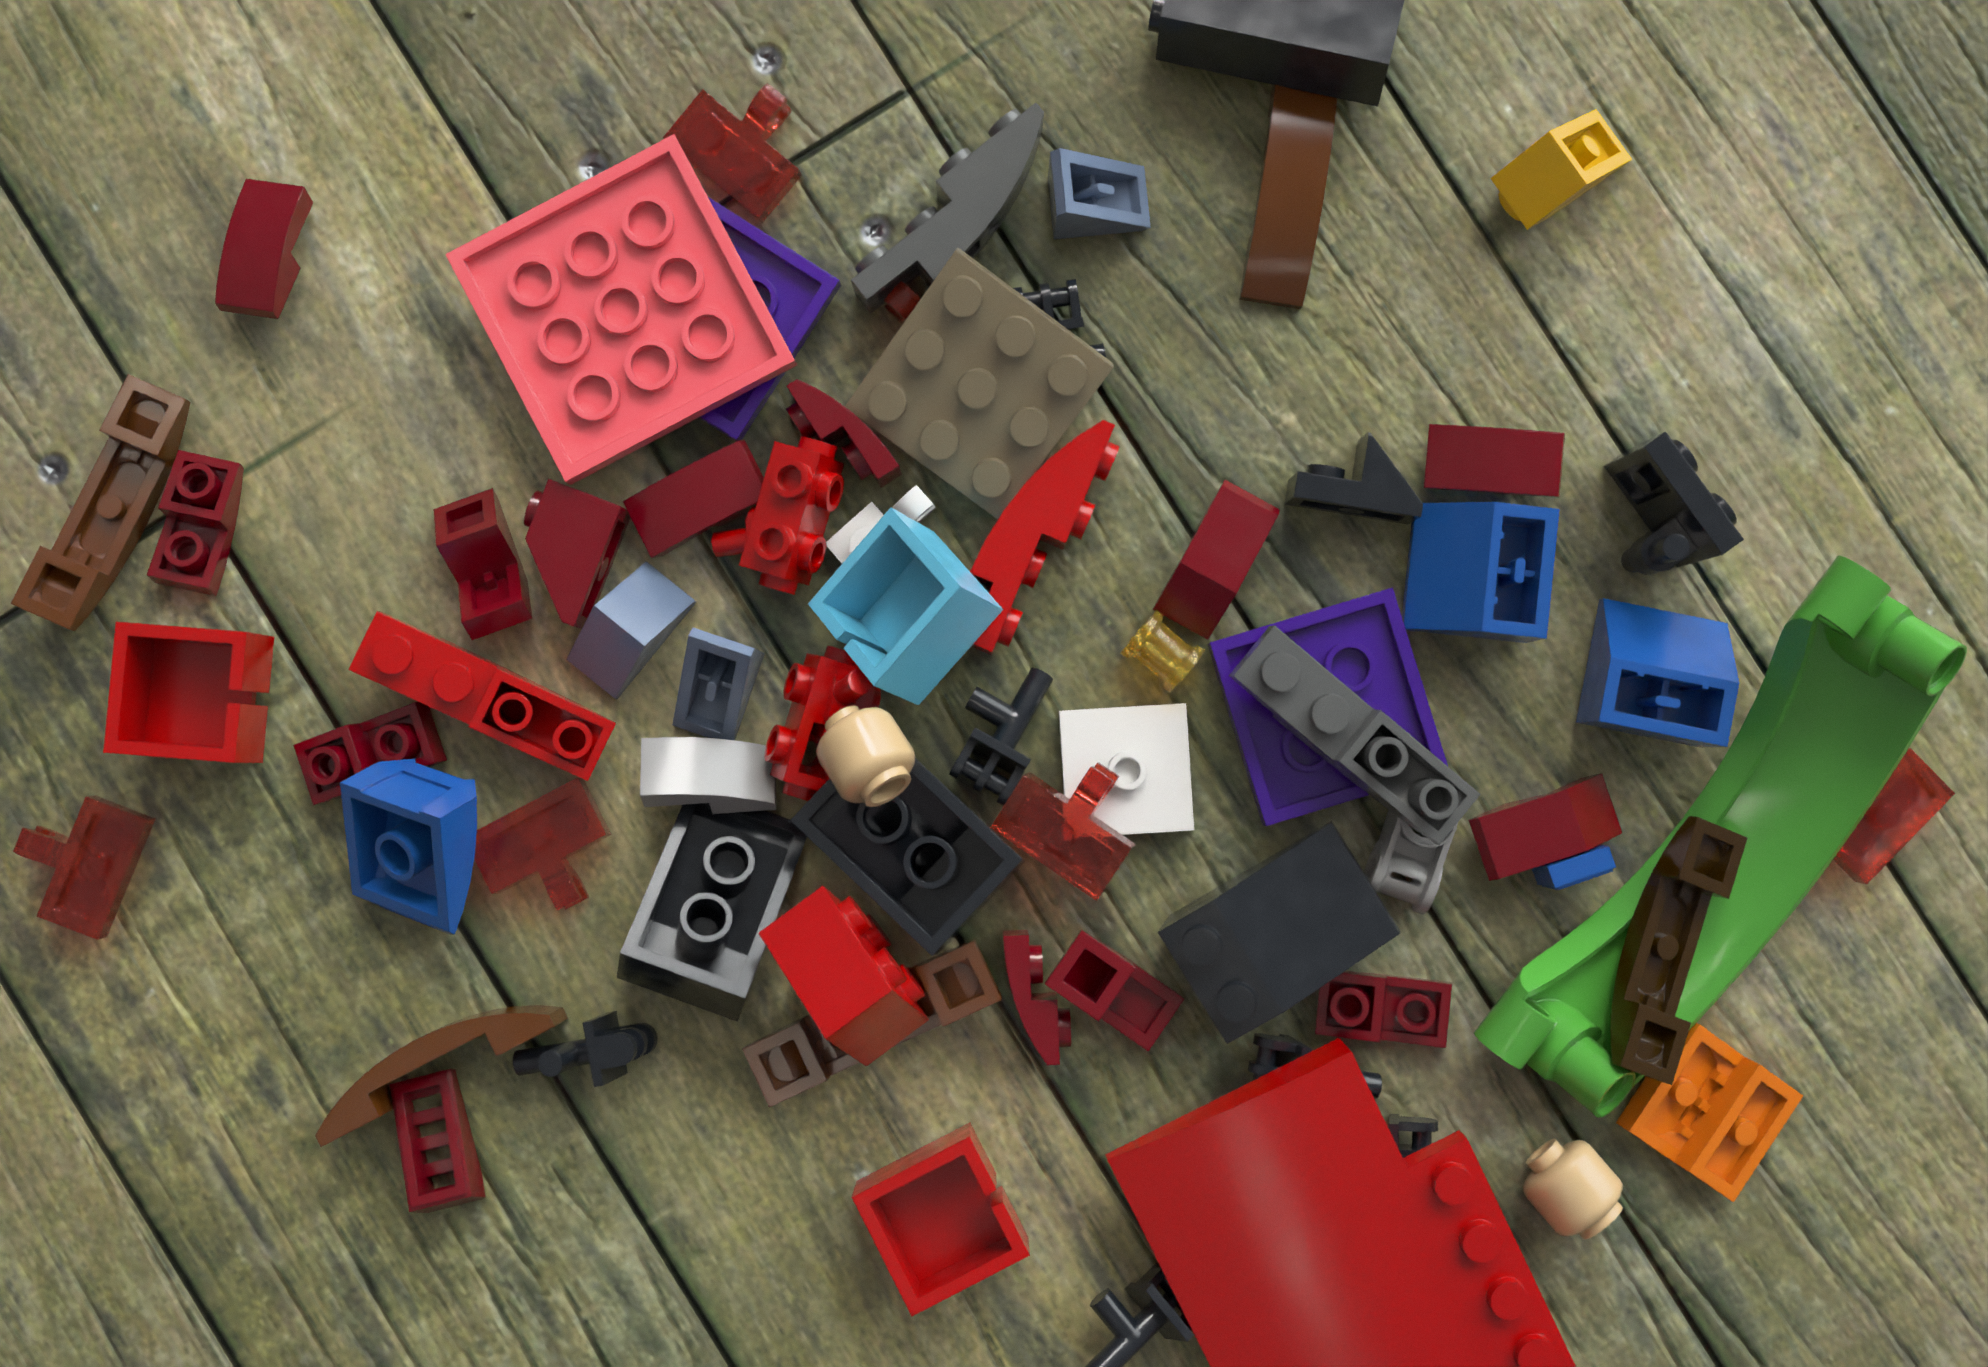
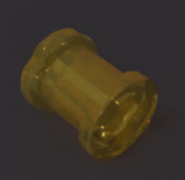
M1156 609L1120 651V654L1126 659L1134 656L1163 681L1161 687L1170 693L1195 666L1205 651L1198 645L1191 647L1162 623L1164 615Z

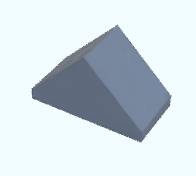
M1062 148L1050 152L1048 188L1054 239L1136 232L1151 228L1144 166Z
M646 561L593 606L566 660L613 698L618 699L697 601Z
M692 628L688 635L672 726L708 738L735 740L765 653L741 643Z

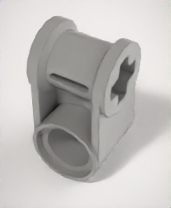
M1388 810L1379 839L1369 856L1364 870L1375 891L1410 903L1414 912L1422 915L1426 914L1437 894L1443 865L1458 823L1441 844L1436 845L1421 833H1415L1410 825ZM1396 872L1411 877L1412 881L1407 882L1393 877L1391 873Z

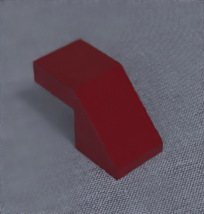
M1224 480L1198 524L1185 553L1158 597L1153 610L1208 640L1237 594L1274 525L1280 509Z
M491 488L433 509L436 547L458 583L461 623L471 640L473 641L533 619L528 580L494 489Z
M1602 773L1580 778L1544 795L1505 803L1468 820L1489 881L1501 879L1588 851L1622 834Z
M1082 929L1045 981L1046 986L1099 1022L1102 1019L1148 1052L1184 1001L1182 995Z

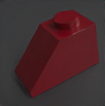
M548 479L544 491L537 490L528 503L524 516V525L529 527L525 540L561 622L582 629L593 606L600 598L631 517L626 509L617 504Z

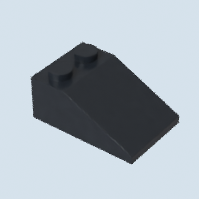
M916 758L915 764L909 773L911 781L907 788L889 802L875 807L866 806L865 803L855 804L844 800L829 779L790 821L931 956L939 954L1025 862L1020 855Z
M709 803L682 805L621 949L617 978L738 1022L766 949V945L758 933L777 919L807 836L790 819L766 810L713 814Z
M1330 821L1170 914L1158 931V934L1228 1044L1293 1007L1398 936L1400 929L1337 828Z

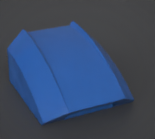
M416 758L377 762L340 782L352 895L439 931L455 935L464 910L475 857L477 835L475 779L465 780L416 763Z

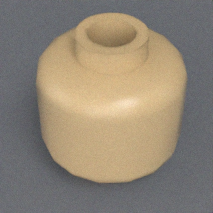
M848 706L839 710L827 720L825 724L826 733L821 737L816 753L820 765L844 800L855 804L865 803L866 806L875 807L889 802L907 788L911 781L909 773L915 764V754L912 746L889 712L878 707L860 710L858 706Z
M1554 1138L1540 1146L1527 1159L1526 1164L1532 1171L1525 1180L1523 1192L1530 1203L1559 1235L1573 1236L1579 1234L1583 1240L1589 1239L1609 1226L1621 1213L1623 1207L1618 1200L1623 1190V1184L1586 1141L1576 1140L1561 1146Z

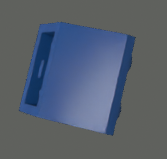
M1501 502L1423 503L1422 516L1411 522L1402 610L1405 629L1519 643L1547 639L1560 509Z
M1605 598L1599 599L1576 723L1699 748L1728 747L1739 688V678L1728 623Z

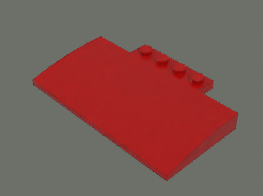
M1340 1038L1105 1154L1210 1367H1576L1467 1137L1458 1130L1403 1158L1352 1051Z

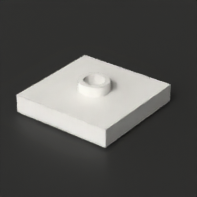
M1186 703L1058 711L1067 838L1194 830Z

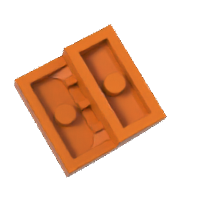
M1696 1023L1688 1032L1673 1084H1666L1646 1076L1616 1121V1124L1734 1202L1801 1101L1803 1095L1762 1065L1744 1057L1706 1028Z

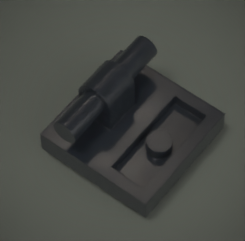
M1666 432L1624 451L1604 466L1650 529L1649 532L1636 540L1631 548L1622 554L1621 563L1628 572L1652 575L1669 570L1675 565L1678 568L1723 555L1744 540L1734 526L1737 523V518L1731 506L1720 495L1709 492L1696 474L1698 465L1693 454L1683 443L1678 440H1672Z

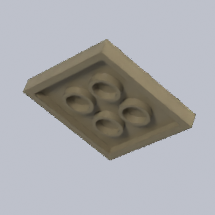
M957 248L845 407L955 489L999 519L1007 505L1035 473L1114 368V363L960 248Z

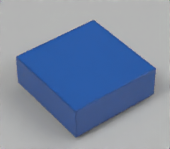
M1598 845L1588 851L1532 868L1537 885L1561 890L1613 872V868H1616L1609 846Z

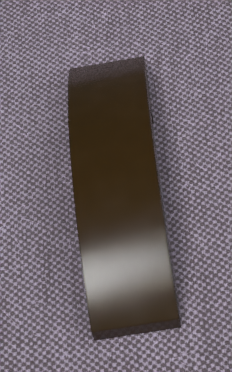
M1689 816L1662 853L1634 911L1620 956L1611 1012L1612 1064L1666 1084H1673L1691 1022L1675 1017L1711 897L1729 899L1748 839L1747 837L1700 817Z

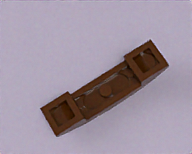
M1272 84L1267 116L1269 118L1253 228L1248 240L1239 300L1295 309L1303 307L1326 188L1337 98Z
M130 374L127 375L99 429L109 438L51 550L42 546L39 547L11 602L12 605L74 632L85 621L115 581L149 522L175 461L191 402Z
M975 939L908 967V970L925 993V996L917 1002L929 1021L895 1046L940 1025L943 1027L1002 1000L1001 993ZM810 1014L742 1048L769 1108L824 1083L830 1076L860 1063L827 1041Z
M545 1005L514 1006L474 1014L434 1030L393 1052L357 1080L326 1116L315 1137L320 1147L391 1111L393 1103L391 1090L387 1083L484 1033L497 1057L568 1019L563 1007Z

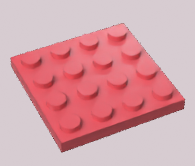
M675 134L445 254L564 481L569 485L580 481L797 366Z

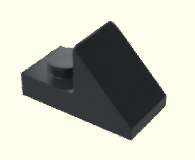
M1367 432L1357 442L1352 480L1344 479V469L1321 464L1307 465L1306 472L1297 471L1288 480L1284 505L1407 525L1422 516L1423 503L1370 432Z

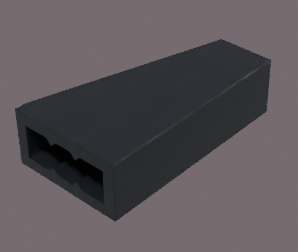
M1153 0L1148 31L1158 33L1156 60L1378 107L1405 0Z

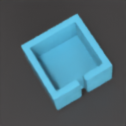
M890 507L808 603L836 640L847 644L844 650L873 686L916 705H919L1003 611L1002 607L934 531Z

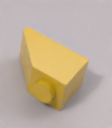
M1597 109L1549 131L1490 179L1499 190L1498 197L1504 210L1515 220L1521 221L1528 230L1559 212L1622 168L1632 158Z

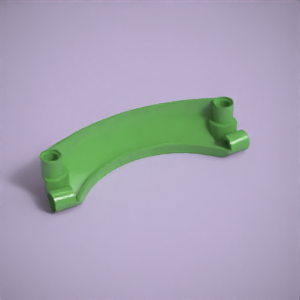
M1838 555L1785 624L1765 678L1739 733L1715 773L1682 820L1653 855L1614 896L1571 933L1522 968L1474 1031V1035L1478 1040L1510 1065L1523 1069L1527 1064L1544 1079L1556 1082L1597 1118L1604 1117L1612 1112L1625 1099L1630 1090L1644 1077V1075L1612 1064L1611 1012L1620 956L1641 894L1654 867L1678 829L1689 816H1696L1748 838L1729 899L1711 897L1675 1017L1691 1022L1690 1030L1759 954L1837 855L1900 763L1945 687L1960 670L1967 654L1966 645L1917 618L1907 606L1887 596L1891 591V587L1882 579L1856 562Z

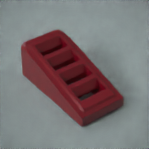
M447 1069L390 1084L409 1212L430 1213L486 1198L482 1171L456 1070ZM441 1094L442 1106L415 1112L413 1101ZM445 1120L447 1131L421 1137L420 1126ZM450 1147V1158L428 1163L425 1152ZM454 1172L455 1184L434 1189L433 1177Z

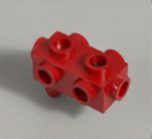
M800 436L798 447L774 441L756 507H752L747 513L745 520L746 528L714 532L711 543L716 557L742 554L739 566L761 572L758 584L795 595L798 583L810 585L812 574L819 570L825 557L826 540L823 536L830 512L837 508L843 495L844 479L841 474L844 464L834 460L838 447Z
M828 645L824 656L807 653L803 665L794 663L790 668L783 690L784 699L792 702L785 726L776 724L772 728L764 754L765 761L773 763L770 776L785 781L782 793L809 801L829 780V777L819 763L817 755L811 763L802 764L808 741H812L817 748L821 737L826 733L825 724L827 720L839 710L848 706H858L860 710L871 707L879 708L881 700L880 689L872 685L845 650Z

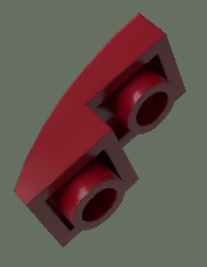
M253 179L245 180L230 219L220 259L215 304L220 311L279 319L301 269L291 252L313 205V201L304 186Z
M798 379L786 386L795 401L794 404L786 408V411L803 437L812 438L817 435L820 441L834 445L847 436L851 442L841 449L861 480L872 474L881 488L902 475L900 466L886 446L853 412L831 396Z
M1429 424L1424 488L1492 492L1505 495L1560 497L1565 433Z
M739 440L668 475L624 500L623 503L650 557L655 558L666 555L712 527L724 526L748 512L752 507H756L764 477L746 441Z
M178 450L158 506L165 514L166 520L147 572V576L154 583L217 596L228 560L239 510L244 467L240 463Z
M420 702L411 703L362 723L344 725L293 745L313 805L341 798L340 782L377 762L416 758V763L431 767L447 761L429 706Z
M1004 930V954L1009 984L1024 1028L1046 1065H1060L1059 1047H1071L1070 1008H1058L1055 992L1031 993V984L1043 983L1042 945H1029L1028 930Z
M1344 971L1319 988L1315 1034L1379 1043L1381 1040L1446 1048L1453 982Z

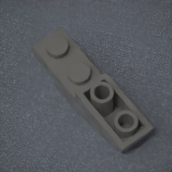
M1034 103L1022 114L1017 109H1014L1002 116L990 128L988 135L991 138L972 153L968 148H964L951 156L939 169L941 177L936 180L937 199L944 207L939 211L934 206L925 209L906 226L905 232L907 236L889 250L884 245L877 247L857 264L855 270L858 275L851 279L855 295L870 314L918 276L930 287L957 248H960L974 259L985 247L1006 218L1020 194L1034 162L1043 131L1044 111L1037 103Z
M1269 626L1229 674L1230 678L1274 714L1272 717L1358 787L1436 845L1441 844L1481 795L1382 710L1373 709L1276 626Z

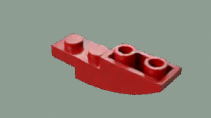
M1102 420L1071 440L1050 457L1028 479L1000 515L984 541L970 572L979 583L991 587L989 594L1002 607L1003 611L973 643L972 648L992 655L997 642L1009 647L1023 614L1022 611L1012 607L1022 584L1034 588L1048 554L1037 549L1040 540L1063 550L1069 535L1080 540L1082 539L1095 508V504L1084 500L1094 477L1106 481L1120 446L1109 442L1115 424Z
M381 611L376 612L348 669L469 724L468 727L586 781L589 780L616 725V722L526 677Z

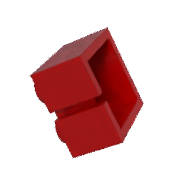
M116 622L103 753L229 763H263L268 706L256 705L257 692L269 693L274 636L243 631Z
M821 886L758 933L824 1038L863 1065L868 1066L929 1021L917 1002L925 996L920 984L903 963L899 966L886 948L892 945L889 938L872 915H865L852 897L848 896L843 901H840L827 888Z
M971 1123L856 1181L851 1198L911 1317L1030 1256L1028 1235L1003 1186L997 1188L996 1172Z

